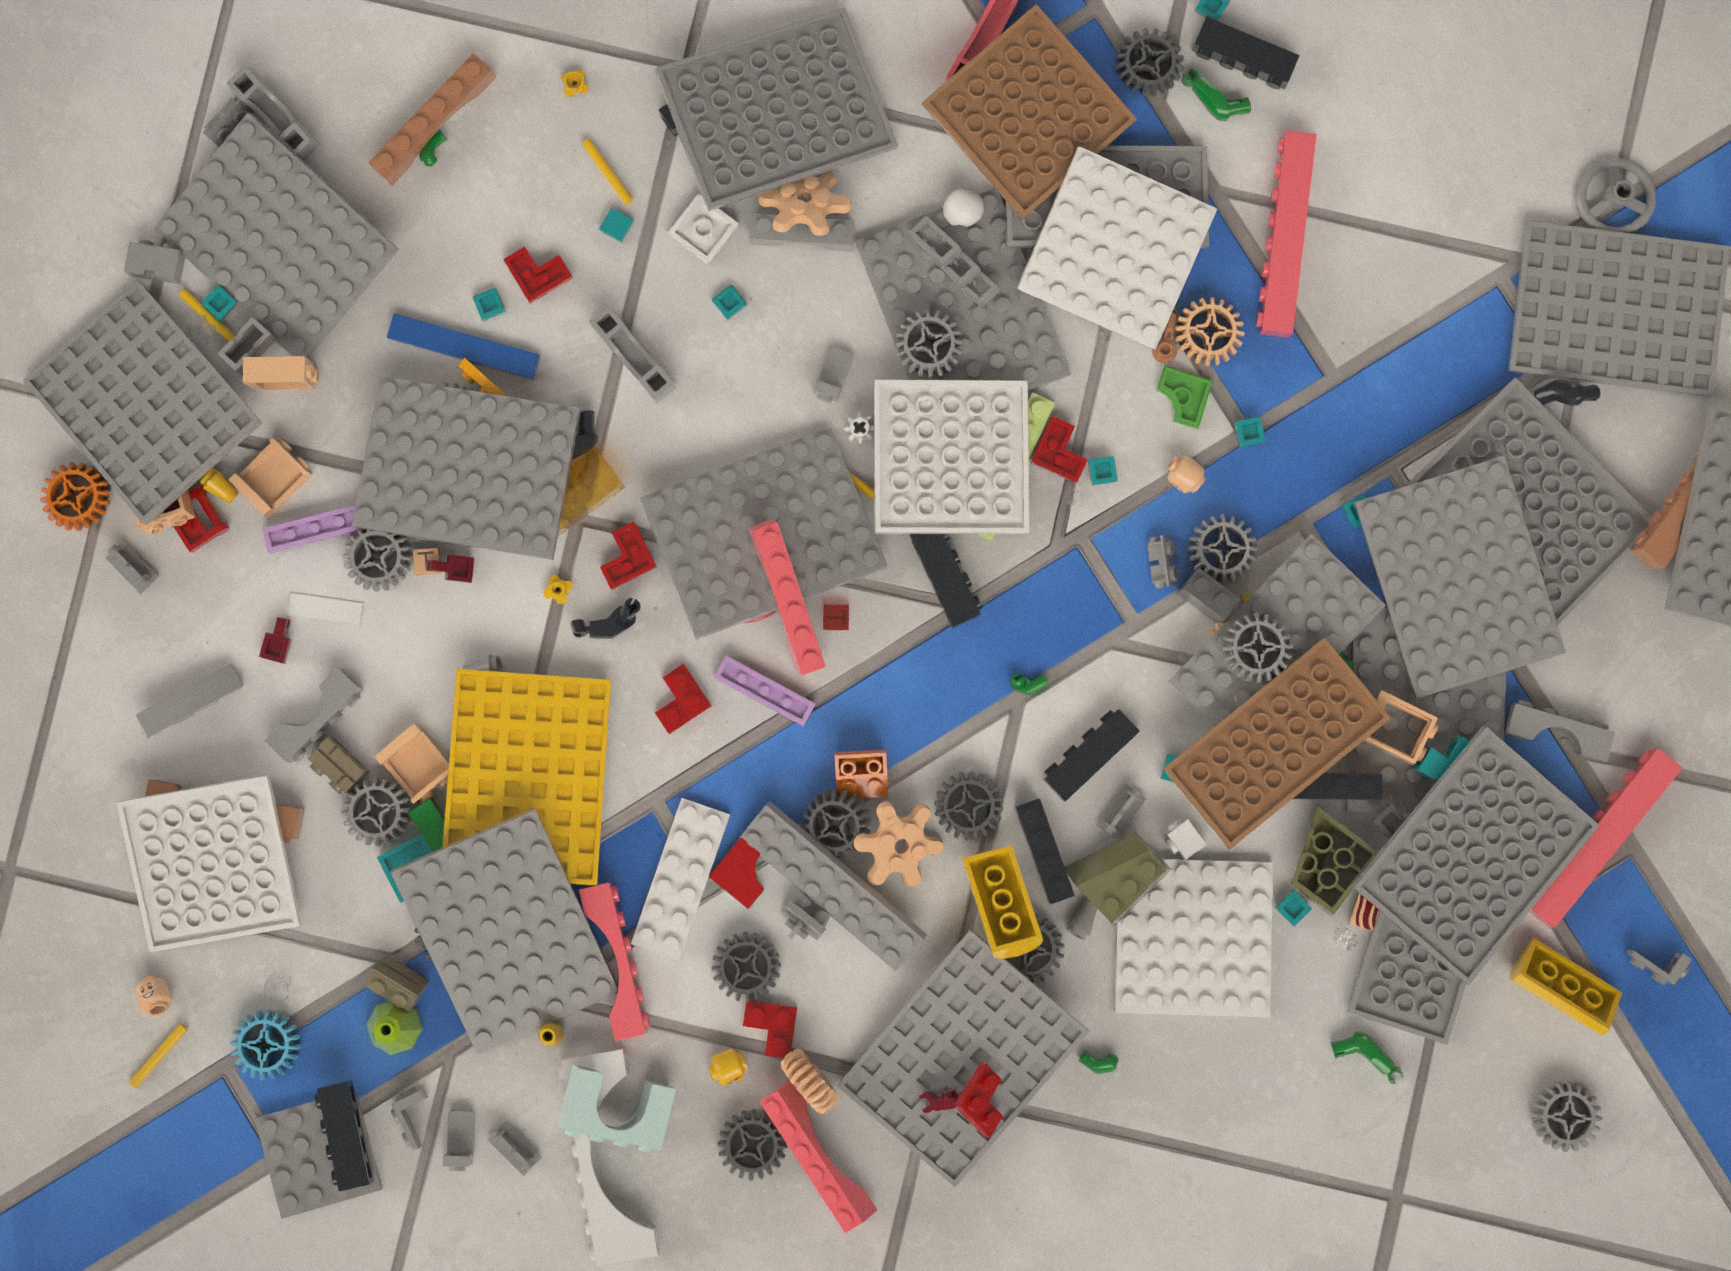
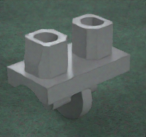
M803 894L797 896L793 901L790 900L781 911L789 918L785 925L792 930L788 935L791 939L798 934L804 940L808 935L818 940L826 930L825 926L830 916L821 909L813 917L807 914L805 910L811 902Z

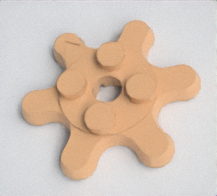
M831 171L823 173L818 177L812 176L793 184L783 185L781 189L765 192L758 196V203L761 206L774 207L780 211L772 224L773 229L777 232H787L793 225L801 223L808 225L813 234L823 236L830 230V226L825 219L827 215L831 213L846 214L852 210V203L847 196L830 193V190L837 184V179ZM803 196V199H809L810 201L804 202L801 200V197Z
M886 801L882 802L876 809V814L880 820L878 830L872 834L861 833L854 839V847L857 851L870 852L875 859L874 865L867 873V880L872 885H881L889 874L899 872L905 885L909 887L917 886L921 882V873L918 870L919 861L924 859L926 855L940 854L944 848L943 842L939 837H928L923 833L924 825L931 816L930 808L924 803H919L909 815L900 817L896 814L893 804ZM901 839L906 840L902 852L895 851L896 842Z

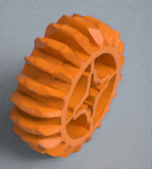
M73 462L69 463L68 468L60 465V473L52 470L51 475L54 478L52 480L44 479L49 486L48 488H41V492L47 495L40 498V501L48 503L43 507V512H51L48 519L50 521L56 520L55 525L58 527L64 525L66 530L71 531L74 527L75 530L81 531L83 525L90 529L92 527L91 520L99 523L100 518L97 515L107 514L102 509L103 505H111L109 501L104 500V497L110 496L111 492L103 490L109 484L107 481H101L103 475L100 472L95 473V468L92 466L87 468L86 464L80 463L77 467ZM85 477L91 485L88 487H78L72 478ZM63 485L64 492L61 496L58 497L59 490ZM74 492L79 493V495L76 496L77 501L72 500V498L75 497ZM93 496L92 504L88 509L87 501ZM72 506L79 516L68 517L60 508Z

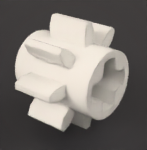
M859 412L856 419L847 418L851 425L850 427H845L844 432H851L849 442L856 439L859 440V445L862 446V440L865 438L870 441L872 440L869 431H874V426H869L868 424L871 420L870 416L863 419ZM864 424L865 433L859 432L856 434L855 425L861 426Z

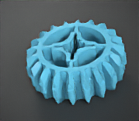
M260 1010L256 1011L255 1018L249 1014L246 1016L247 1023L243 1021L238 1023L242 1031L234 1030L232 1033L238 1037V1040L230 1041V1045L237 1046V1050L231 1051V1055L239 1054L240 1059H237L235 1064H245L241 1070L243 1073L251 1069V1078H255L259 1072L260 1080H265L267 1074L271 1079H275L277 1072L281 1076L286 1074L285 1067L293 1068L294 1064L290 1059L297 1060L299 1058V1055L294 1053L293 1050L301 1049L300 1044H294V1040L301 1038L300 1034H292L291 1031L295 1030L297 1026L295 1024L290 1027L287 1026L290 1022L289 1017H285L280 1021L281 1012H276L272 1018L271 1010H266L264 1016ZM259 1024H263V1030H260L258 1039L247 1040L252 1029ZM271 1026L276 1027L281 1032L284 1041L275 1038L274 1029ZM266 1039V1043L276 1046L266 1049L257 1043L263 1042ZM248 1049H253L257 1052L260 1064L251 1058ZM284 1050L281 1059L275 1065L268 1066L272 1053Z

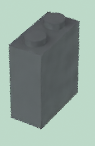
M1200 568L1190 575L1177 592L1178 595L1215 623L1224 621L1240 601V598Z

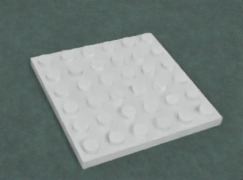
M1079 146L1016 289L1144 346L1156 349L1217 208Z
M874 380L875 534H1029L1028 381Z
M269 774L128 799L116 803L149 952L292 928L302 924Z
M1163 859L1172 870L1117 923L1115 1013L1270 1017L1273 862Z

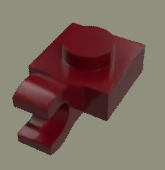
M447 555L446 562L437 560L427 561V571L444 572L445 580L472 583L474 557Z
M277 617L273 634L265 632L259 654L260 658L286 664L292 639L286 638L285 635L288 632L291 620Z
M948 1089L942 1091L941 1096H937L932 1091H926L919 1095V1099H928L930 1105L923 1108L922 1111L929 1113L933 1110L956 1108L954 1104L962 1091L956 1092V1089Z

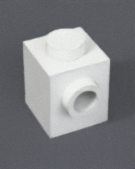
M1179 818L1167 827L1169 832L1165 834L1168 838L1165 842L1173 854L1178 852L1185 860L1206 845L1188 819L1181 821Z

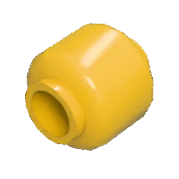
M733 1048L712 1055V1065L707 1067L712 1081L718 1080L721 1086H727L742 1080L745 1075L744 1072L748 1071L741 1051L736 1052Z

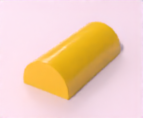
M1012 845L962 858L993 957L998 959L1012 958L1028 953L1041 945L1043 937Z
M1533 938L1525 946L1510 973L1511 981L1601 1036L1610 1030L1622 992L1539 940Z

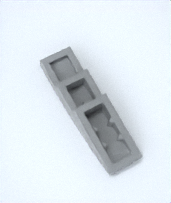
M927 216L908 232L909 236L981 308L1000 291L998 286L980 270L979 266L961 250L960 246Z
M229 664L138 713L136 718L147 738L194 716L196 712L217 703L219 699L241 689L243 685L234 668Z

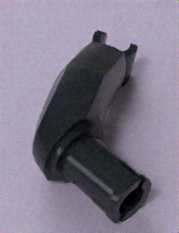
M1554 380L1535 390L1534 397L1542 405L1558 401L1565 405L1578 406L1583 401H1597L1600 398L1601 391L1597 385L1582 386L1574 381Z
M583 410L580 413L579 434L576 436L572 460L587 453L598 443L599 436H597L594 430V411Z
M629 598L623 606L617 607L607 619L590 621V626L585 627L584 620L571 621L573 635L577 638L589 634L590 638L613 639L634 625L636 613L641 608L640 603L635 599L630 604L633 598Z

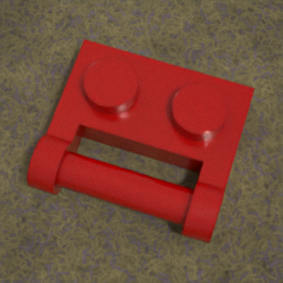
M202 485L189 492L191 503L195 500L199 502L214 527L207 530L194 508V518L187 520L183 525L173 526L191 553L230 529L227 522L222 521L207 498V491L203 489ZM179 501L173 502L163 512L168 513L179 509Z

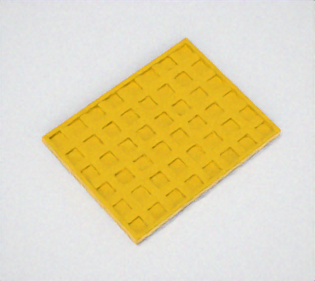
M456 669L443 847L536 808L570 884L597 885L611 680Z

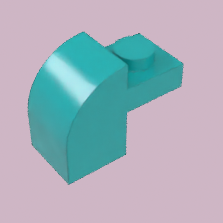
M1454 736L1444 755L1433 748L1425 747L1427 751L1421 762L1416 761L1412 770L1426 779L1438 781L1470 741L1463 736Z

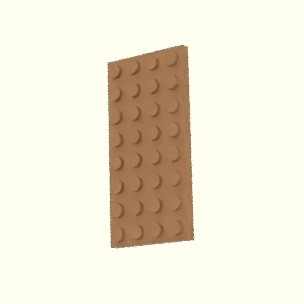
M1324 637L1284 669L1279 676L1274 677L1171 761L1163 770L1230 850L1385 724L1391 717Z

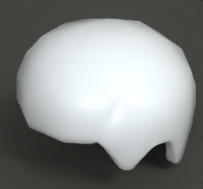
M957 189L945 200L943 205L944 217L953 226L964 225L969 227L981 219L984 213V201L980 194L972 189Z

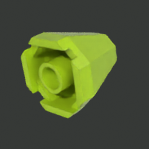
M390 1001L376 1005L366 1024L372 1045L391 1055L413 1048L423 1030L416 1007L408 1012L395 1006Z

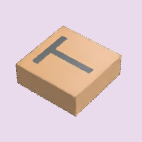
M440 548L413 550L414 574L416 576L441 574V572L427 571L428 560L440 561Z

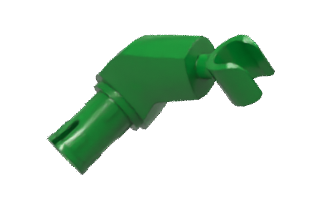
M1191 68L1188 72L1192 78L1187 77L1186 74L1182 75V84L1187 87L1192 86V91L1216 120L1227 121L1230 116L1249 114L1251 112V103L1248 97L1227 101L1222 93L1206 78L1202 76L1198 79L1199 73L1195 68Z
M1356 1031L1353 1037L1331 1042L1335 1059L1358 1052L1383 1075L1387 1074L1390 1083L1396 1084L1395 1080L1391 1077L1392 1073L1397 1072L1403 1077L1401 1068L1394 1066V1062L1383 1048L1364 1032Z

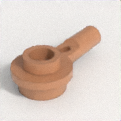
M1174 313L1171 314L1163 338L1160 339L1157 348L1152 349L1153 357L1160 363L1167 364L1172 362L1177 355V346L1172 341L1178 315Z

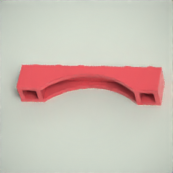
M1020 0L989 1L970 38L958 54L946 76V81L1003 33Z
M770 519L748 527L756 552L772 589L796 671L801 675H805L826 667L778 522Z
M612 882L581 889L579 893L584 914L606 935L613 947L618 963V993L615 1005L609 1015L615 1041L646 1034L647 1027H650L648 1013L642 1011L640 1003L644 1002V995L641 986H636L634 978L638 977V970L635 961H630L628 953L632 951L629 936H624L622 928L626 926L623 911H618L616 903L620 901L617 886L612 887Z
M790 1080L774 1089L759 1101L845 1233L864 1223L877 1211L864 1188L843 1175L824 1152L812 1128L806 1100Z

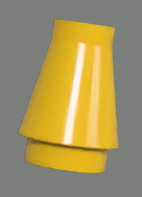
M214 467L200 481L204 486V490L228 504L239 494L221 470L217 471Z
M557 1022L546 1023L539 1029V1040L547 1047H555L562 1042L564 1030ZM547 1031L552 1033V1040L545 1037Z

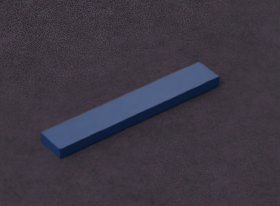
M393 314L387 338L393 341L460 360L466 358L471 363L534 380L540 359L539 354L398 314Z

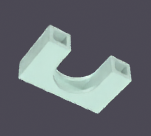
M572 1064L557 1126L564 1130L565 1135L579 1138V1134L589 1135V1140L603 1143L604 1139L613 1140L612 1144L620 1147H628V1144L637 1145L636 1149L645 1152H652V1148L661 1150L676 1088L668 1084L645 1080L635 1114L623 1124L615 1126L603 1124L597 1113V1099L604 1073L597 1069Z

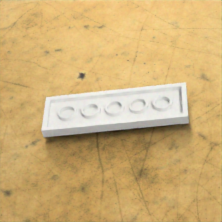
M681 798L631 942L632 945L680 961L730 814Z

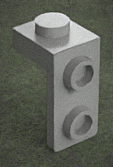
M833 346L829 348L819 380H816L813 388L817 399L831 403L832 400L838 402L854 357L853 353Z
M1628 950L1626 952V955L1631 958L1629 962L1642 971L1644 968L1653 973L1651 978L1663 986L1665 983L1675 985L1678 979L1684 978L1690 970L1689 963L1692 959L1683 953L1676 952L1663 971L1636 951Z
M413 1087L401 1093L402 1099L391 1104L393 1107L391 1114L397 1124L400 1123L404 1130L402 1137L407 1147H412L413 1151L422 1147V1144L405 1109L428 1098L424 1088L417 1091Z
M451 1110L448 1113L447 1153L443 1155V1166H450V1171H465V1167L473 1164L474 1111Z

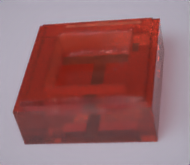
M824 604L823 630L849 631V605Z

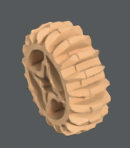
M1211 297L1207 305L1206 300L1201 298L1199 300L1200 307L1193 301L1190 303L1191 310L1188 308L1183 309L1182 313L1185 317L1179 316L1177 322L1184 326H1176L1175 332L1183 333V335L1176 337V342H1185L1179 349L1180 351H1185L1187 348L1190 350L1186 355L1188 359L1193 354L1196 355V364H1199L1201 358L1205 359V366L1210 365L1211 359H1213L1216 366L1219 365L1220 357L1227 362L1230 359L1228 353L1231 355L1237 353L1234 346L1240 347L1242 345V342L1237 338L1243 337L1244 332L1237 329L1241 328L1244 323L1243 321L1235 322L1240 316L1239 312L1231 315L1230 311L1233 309V305L1230 304L1227 309L1223 308L1225 303L1223 299L1220 300L1218 305H1215V298ZM1207 313L1204 324L1190 326L1191 320L1194 317ZM1215 314L1226 321L1229 329L1217 323ZM1209 323L1210 327L1216 332L1210 340L1209 336L1206 335L1207 333H1204ZM1190 334H1193V337H1199L1203 341L1204 349H1201L1193 342ZM1229 337L1226 346L1212 351L1214 340Z
M797 1048L793 1052L788 1053L781 1061V1068L790 1082L816 1112L824 1114L834 1108L835 1104L839 1102V1095L834 1087L804 1051Z

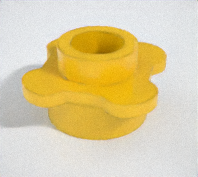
M579 69L562 74L561 80L564 82V93L567 97H572L577 93L586 94L589 87L585 84L584 78L586 74L583 70Z
M552 575L549 578L548 588L544 589L543 595L547 599L557 600L558 604H565L569 591L573 589V584L570 581L561 580L557 575ZM557 587L561 589L560 592H556Z

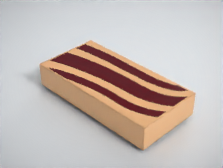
M1358 892L1348 924L1373 931L1379 909Z

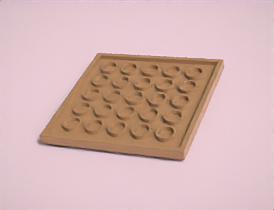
M1037 4L922 102L923 107L1022 219L1061 187L1077 147L1080 146L1098 155L1137 120Z

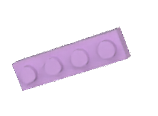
M356 505L262 528L268 553L272 554L357 532L358 528L352 526Z
M727 655L714 676L720 682L803 727L816 705Z

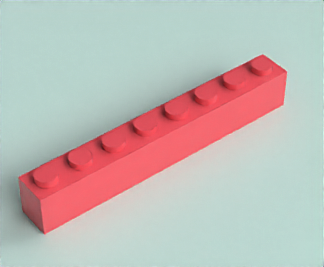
M1286 130L1283 138L1279 137L1277 153H1281L1280 163L1276 162L1274 168V178H1278L1277 187H1273L1271 193V202L1275 203L1274 212H1270L1268 218V227H1272L1271 237H1267L1265 243V252H1269L1268 262H1264L1262 268V277H1266L1265 287L1261 286L1259 293V302H1263L1262 312L1258 311L1256 318V327H1260L1259 334L1290 338L1293 334L1317 134Z
M1659 748L1644 751L1638 759L1640 764L1637 768L1628 771L1622 779L1624 784L1620 789L1613 790L1607 797L1606 801L1608 804L1604 809H1599L1594 813L1591 818L1600 826L1529 911L1547 927L1555 928L1682 770L1678 763Z

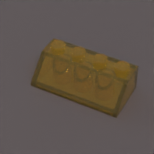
M596 446L571 464L558 536L625 488Z

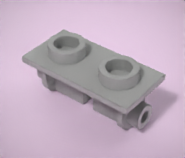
M238 96L234 99L231 97L230 101L220 110L224 114L222 118L216 115L204 126L206 129L203 133L218 147L223 144L247 113L252 114L254 112Z
M1160 535V540L1159 537L1149 538V543H1147L1149 561L1159 560V565L1150 566L1152 584H1155L1156 589L1166 588V586L1177 587L1176 580H1178L1179 575L1178 569L1173 563V555H1175L1174 542L1170 540V536Z
M124 540L118 546L113 545L109 548L108 552L110 554L106 559L139 594H142L159 577Z
M1125 784L1096 826L1117 840L1146 798L1140 792Z
M506 1121L487 1139L523 1176L542 1158Z

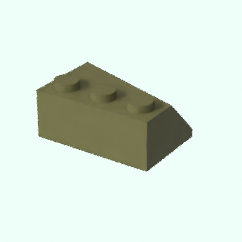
M1317 806L1291 884L1332 917L1354 889L1351 885L1379 852Z
M1136 832L1065 866V870L1075 886L1112 924L1118 923L1172 870Z

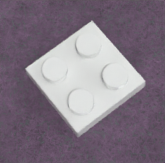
M698 193L670 229L668 235L709 265L738 228L739 223L719 208L708 211L702 195Z

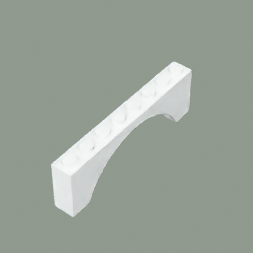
M625 1047L564 1058L561 1060L562 1065H558L560 1080L565 1081L566 1088L572 1064L597 1069L604 1073L597 1099V1113L607 1094L629 1073ZM579 1134V1138L574 1137L575 1142H571L573 1157H578L579 1168H576V1177L578 1184L582 1183L584 1193L580 1194L582 1209H587L588 1219H585L586 1234L591 1235L593 1245H589L591 1261H596V1267L658 1256L660 1248L656 1226L634 1218L611 1198L596 1168L593 1141L588 1139L589 1135Z

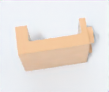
M273 437L268 440L270 444L240 474L234 473L228 479L268 518L312 476L307 470L310 467L309 464L300 456L295 458L290 453L292 448L282 438L278 441Z
M418 724L411 725L374 756L380 764L386 767L410 796L413 804L424 803L434 796L433 791L437 787L441 786L444 788L447 786L449 761Z

